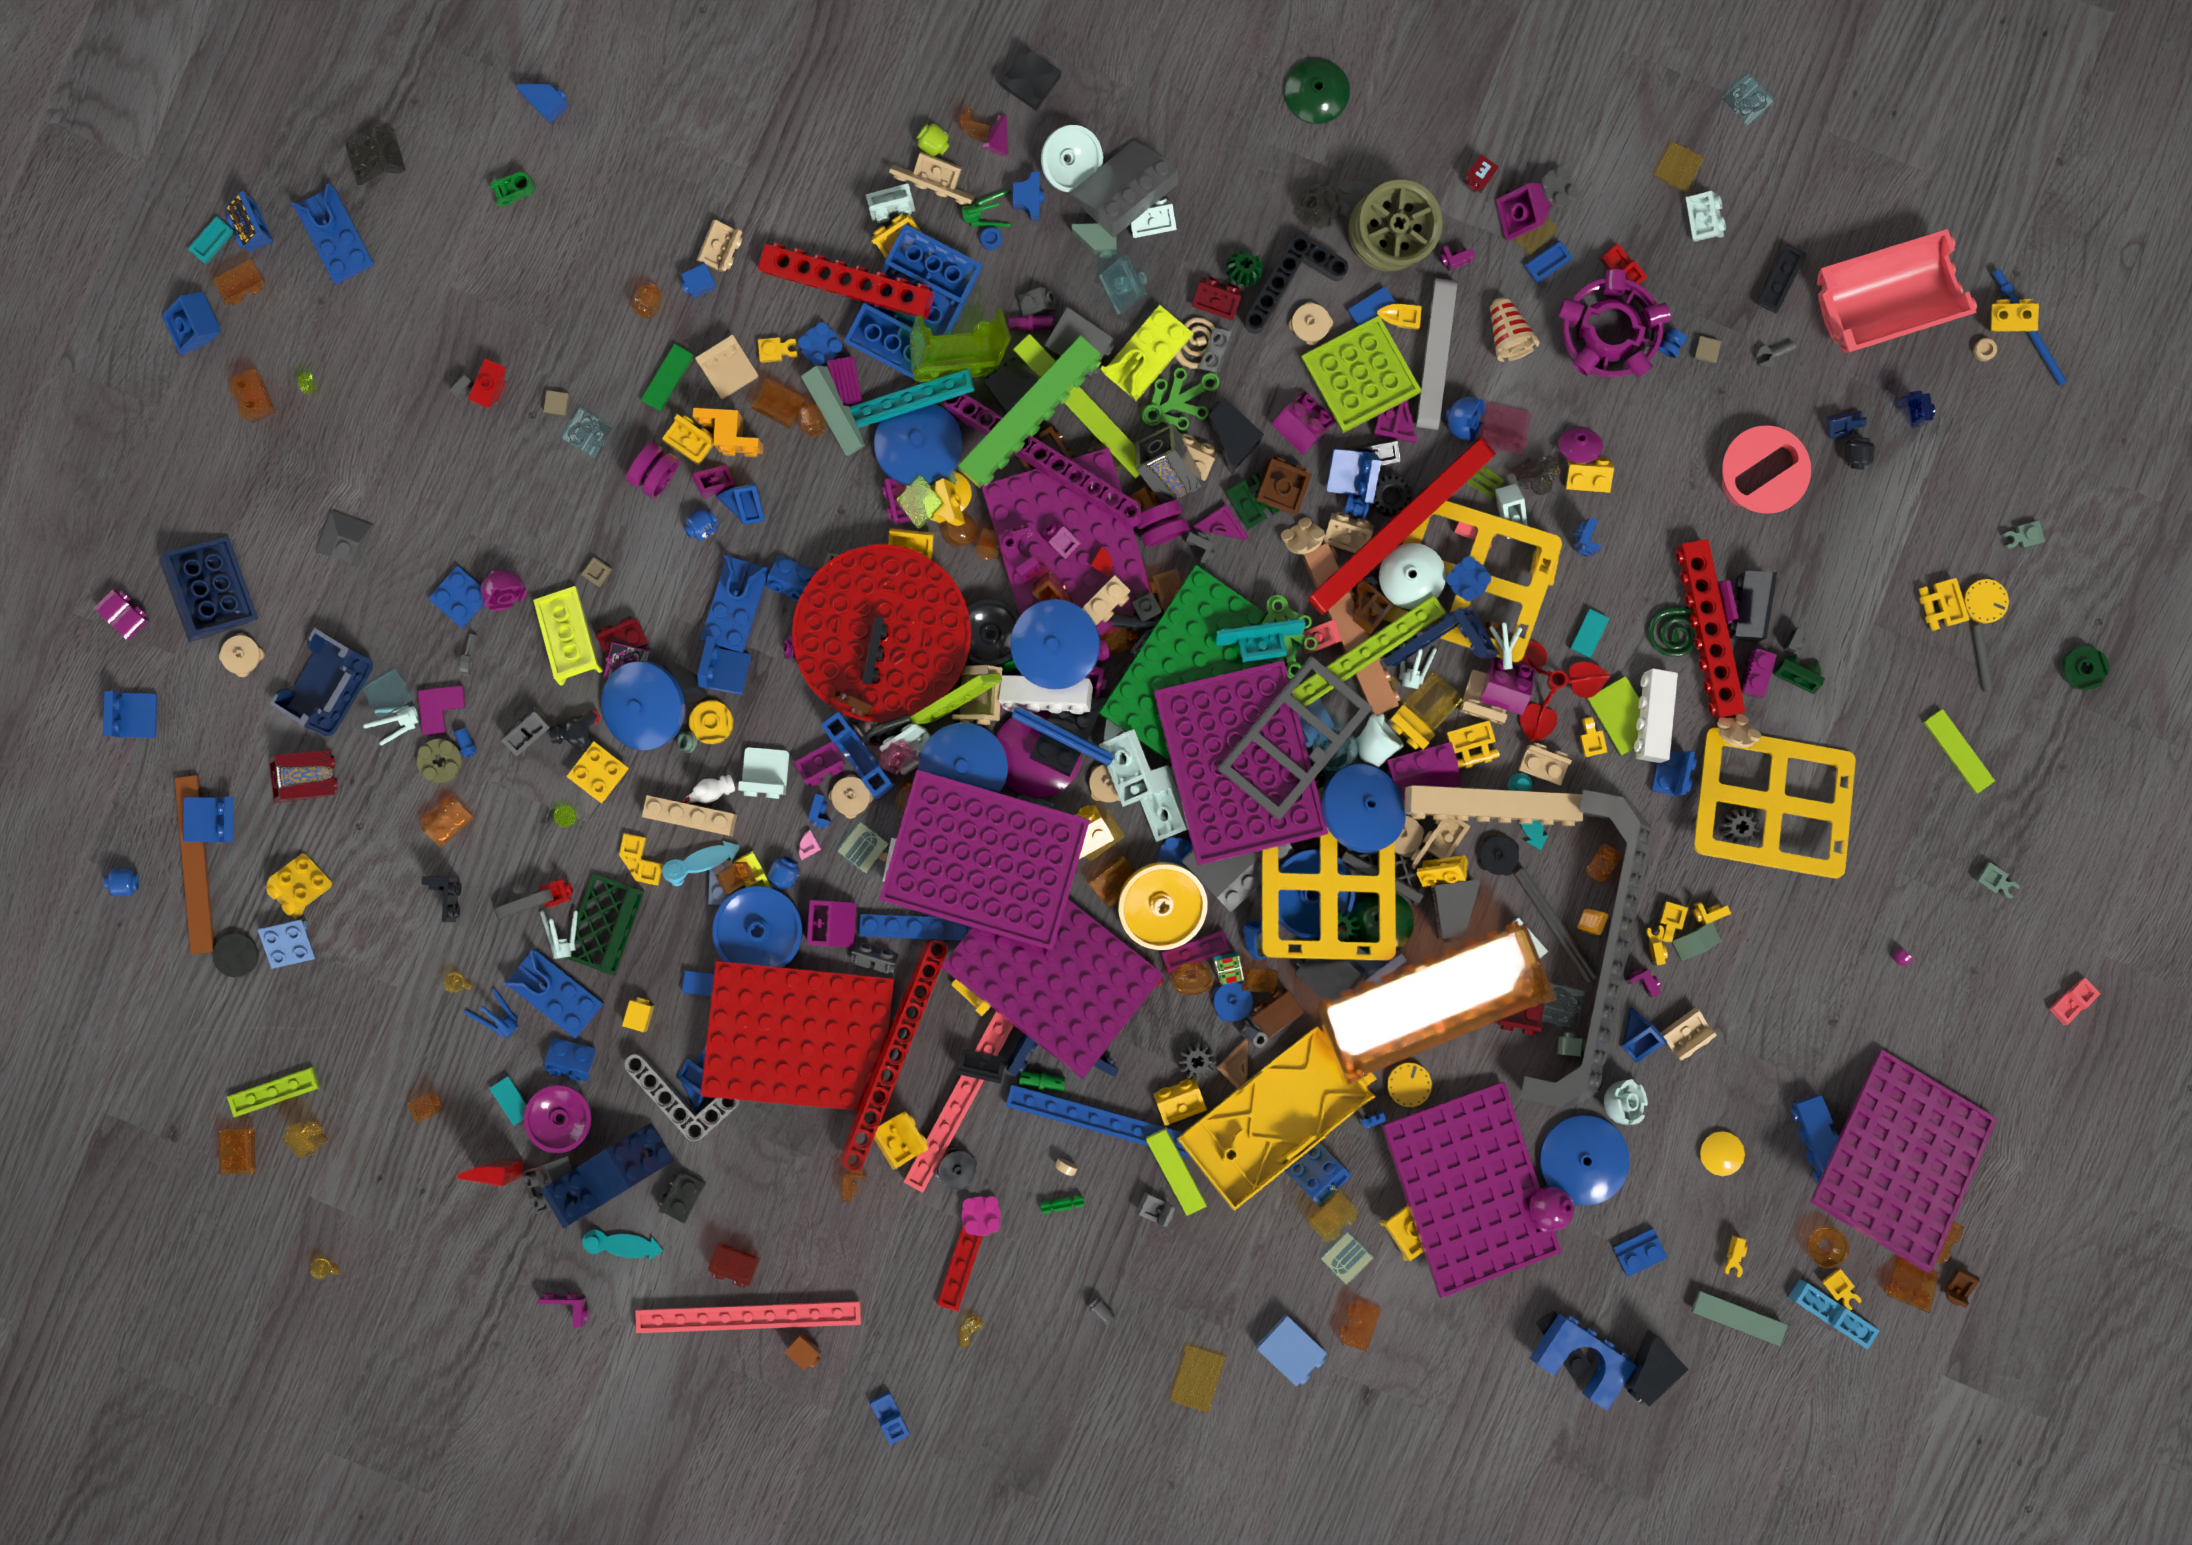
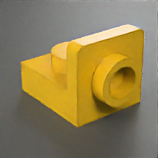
M1702 902L1693 904L1695 908L1693 914L1698 922L1701 921L1702 925L1731 914L1728 905L1722 907L1720 904L1713 905L1707 908L1708 913H1706Z

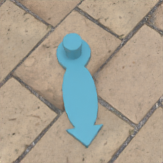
M723 841L724 846L717 845L701 849L688 856L684 861L670 860L663 866V877L671 882L672 885L680 886L684 883V878L688 873L710 870L725 862L729 857L732 862L740 846Z

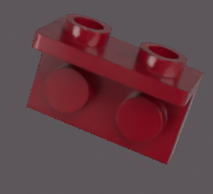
M1202 277L1191 307L1233 321L1243 291L1233 284H1227L1226 286L1218 283L1219 280L1216 278Z
M629 616L620 620V624L613 628L609 625L599 630V634L595 635V637L599 641L605 657L609 656L612 641L638 648L649 644L637 618L632 619Z
M1499 997L1495 1023L1500 1024V1029L1513 1031L1514 1027L1522 1028V1033L1535 1035L1536 1031L1542 1032L1541 1023L1544 1005Z

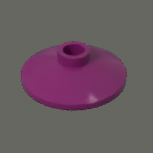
M1581 427L1565 431L1558 441L1560 453L1566 459L1576 463H1588L1597 459L1603 448L1602 440L1597 433Z

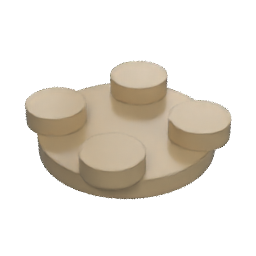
M1307 302L1299 307L1294 313L1293 318L1289 321L1290 330L1294 331L1295 335L1309 346H1314L1319 340L1323 339L1333 325V320L1328 312L1314 302Z
M1305 517L1300 519L1297 525L1284 530L1281 533V538L1290 552L1307 554L1316 550L1325 538V533L1323 529L1313 524L1310 518Z
M238 633L229 638L223 644L219 653V659L224 667L242 678L247 677L265 656L264 651L259 648L257 643L244 633Z
M1738 714L1736 718L1722 717L1717 722L1720 736L1733 746L1747 748L1761 738V733L1748 724L1749 719L1745 715Z
M1107 765L1094 766L1091 770L1089 782L1091 797L1095 801L1108 803L1120 801Z
M849 774L846 778L839 780L829 793V799L834 807L849 819H853L862 813L874 799L861 779L854 774Z
M1406 816L1403 830L1395 840V853L1401 854L1406 858L1411 857L1414 851L1419 848L1424 834V828L1412 817Z

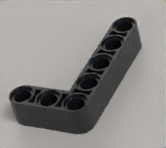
M1295 236L1248 312L1245 320L1246 330L1252 334H1257L1263 330L1302 263L1333 281H1341L1348 271L1347 261L1307 236ZM1296 243H1303L1306 249L1304 251H1297L1294 245ZM1321 254L1324 257V261L1316 262L1313 256ZM1286 261L1292 262L1294 269H1285L1283 263ZM1340 265L1343 268V272L1340 274L1335 273L1332 270V266ZM1280 280L1283 283V287L1276 289L1272 286V282ZM1269 299L1272 302V306L1265 308L1261 305L1260 301ZM1256 317L1260 319L1261 324L1255 327L1250 324L1249 320Z

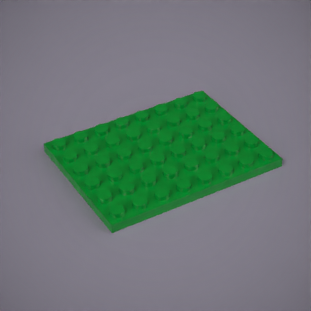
M1195 565L1102 706L1099 714L1125 732L1134 729L1141 743L1171 762L1153 692L1284 661L1286 666L1285 656L1273 658V660L1268 662L1263 660L1242 662L1238 643L1216 646L1217 631H1221L1224 628L1235 629L1246 625H1261L1267 614ZM1290 638L1295 655L1301 644Z

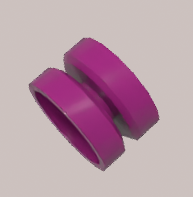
M654 441L650 442L639 453L626 476V481L635 488L643 485L642 492L651 499H655L663 492L680 464V460L673 454L667 453L663 455L664 449Z
M1179 500L1160 504L1142 512V521L1137 525V528L1141 530L1149 529L1141 536L1146 548L1165 543L1190 531L1187 519H1175L1183 512Z

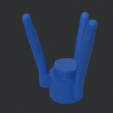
M493 988L492 992L508 1015V1018L504 1015L499 1019L484 1006H481L480 1009L496 1022L495 1025L469 1010H465L464 1013L495 1031L500 1037L504 1036L507 1039L519 1027L516 1023L518 1018L512 1014L497 989Z

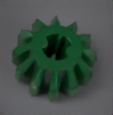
M1243 249L1240 253L1234 251L1226 262V275H1229V282L1236 281V287L1240 284H1243L1245 288L1249 284L1254 286L1262 276L1263 263L1259 262V256H1252V250L1249 253H1245Z
M1338 909V925L1343 922L1345 924L1344 928L1347 927L1346 932L1338 934V939L1343 942V939L1346 942H1351L1348 937L1349 935L1353 938L1358 937L1356 933L1351 932V930L1359 929V925H1351L1357 918L1353 917L1351 920H1348L1347 918L1351 912L1347 911L1345 916L1342 917V910Z

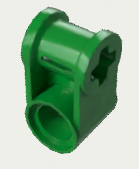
M516 172L508 177L495 180L489 185L490 189L494 190L498 207L510 205L519 199L530 196L535 190L534 181L524 172ZM522 180H527V185L520 189L519 183Z

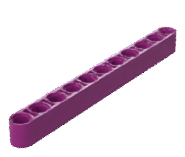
M966 394L954 397L957 399L954 403H948L950 399L942 401L945 409L951 415L984 436H987L1003 419V417ZM974 409L973 413L965 414L968 410ZM985 421H992L990 425H983ZM1028 436L1023 441L1028 443L1026 447L1022 448L1018 453L1013 452L1014 455L1126 526L1135 527L1141 523L1142 513L1136 501L1033 436ZM1039 454L1046 455L1042 459H1036ZM1058 465L1064 466L1059 471L1054 470V468ZM1074 477H1082L1078 482L1072 481ZM1093 488L1100 489L1097 493H1090V490ZM1112 499L1118 500V502L1114 505L1108 504V502ZM1136 511L1134 516H1126L1127 512Z

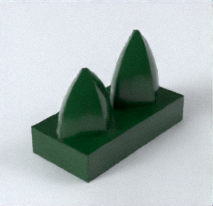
M1797 654L1786 657L1774 673V676L1812 694L1818 691L1825 680L1821 676V667L1818 660L1812 661L1803 668Z

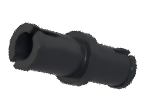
M1133 613V615L1114 614L1112 628H1131L1132 631L1137 629L1153 630L1157 623V617H1152L1143 622L1138 613Z

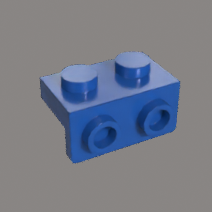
M1590 517L1585 522L1582 521L1581 524L1577 525L1573 534L1576 539L1572 548L1577 549L1576 552L1578 554L1589 557V555L1593 556L1600 551L1602 546L1590 541L1598 520Z
M779 555L768 574L766 587L774 592L791 597L795 601H799L801 594L817 571Z
M553 1038L545 1058V1070L555 1076L563 1075L575 1081H588L596 1049Z

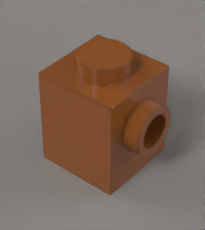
M803 1333L784 1352L804 1371L808 1366L812 1369L821 1359L818 1357L821 1350Z

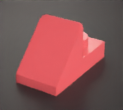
M1335 620L1323 623L1303 633L1304 636L1313 637L1317 641V646L1314 650L1308 651L1304 649L1305 654L1334 646L1342 641ZM1307 640V647H1313L1312 640Z

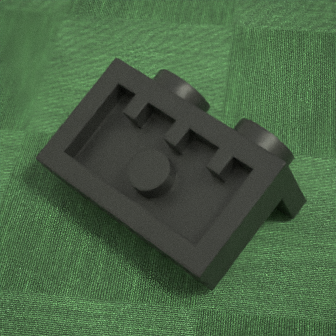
M685 1171L679 1172L678 1175L674 1174L669 1182L671 1189L668 1195L664 1193L658 1203V1206L661 1207L658 1212L661 1214L665 1213L684 1224L706 1183Z

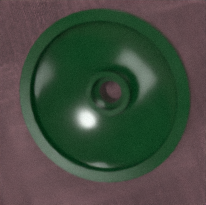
M1315 58L1303 61L1294 67L1287 77L1284 88L1285 101L1289 110L1298 119L1310 124L1328 123L1336 119L1348 104L1350 97L1348 78L1338 65L1329 60ZM1320 84L1322 89L1317 90L1314 86Z
M1375 892L1364 893L1353 904L1351 913L1347 918L1351 920L1353 917H1356L1357 920L1351 923V925H1359L1358 930H1351V932L1358 935L1357 938L1350 936L1353 942H1379V923L1375 921L1376 917L1379 916V896ZM1395 893L1397 952L1411 938L1414 929V916L1407 901ZM1359 947L1364 952L1369 953V947Z

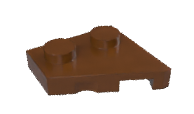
M1362 579L1356 584L1353 621L1367 633L1371 634L1394 604Z
M837 690L834 691L831 697L850 706V711L861 717H864L865 714L871 716L874 710L873 706Z

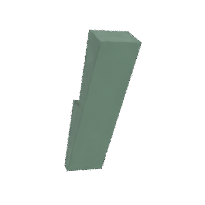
M815 366L803 374L801 378L845 455L850 456L865 446L849 406H843L828 367Z
M1698 1291L1691 1310L1695 1314L1781 1346L1788 1327L1787 1324L1702 1291Z

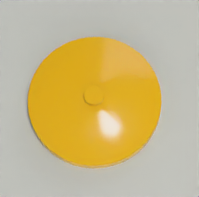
M1170 862L1152 863L1137 870L1125 882L1118 899V914L1126 933L1138 944L1154 950L1173 949L1188 942L1202 927L1207 913V897L1198 878L1187 868Z

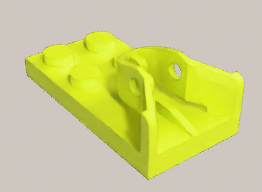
M1159 305L1110 364L1106 367L1102 366L1100 370L1125 393L1137 401L1194 334Z
M576 586L534 599L554 679L560 686L564 685L568 677L592 669L599 673L603 672L597 662Z

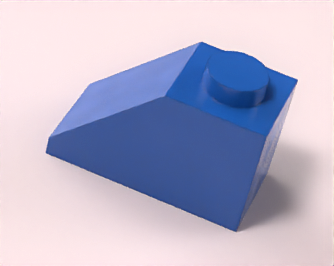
M518 84L516 86L521 95L549 124L569 107L565 101L567 96L559 88L555 90L549 84Z

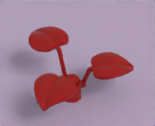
M1529 640L1523 659L1517 663L1535 668L1539 674L1547 675V686L1551 690L1542 707L1538 704H1530L1526 707L1523 715H1520V725L1530 742L1543 740L1555 729L1557 724L1556 712L1552 709H1545L1555 691L1562 689L1567 683H1572L1571 689L1576 696L1591 698L1602 689L1603 685L1610 678V674L1600 666L1589 662L1573 664L1568 671L1569 677L1561 670H1556L1553 673L1541 670L1540 668L1547 662V652L1541 644Z

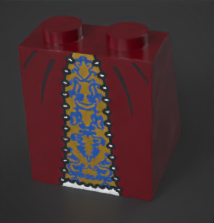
M330 750L275 755L269 759L274 804L333 796L335 791L338 790L337 778L333 777L332 769L335 768L334 755H330Z

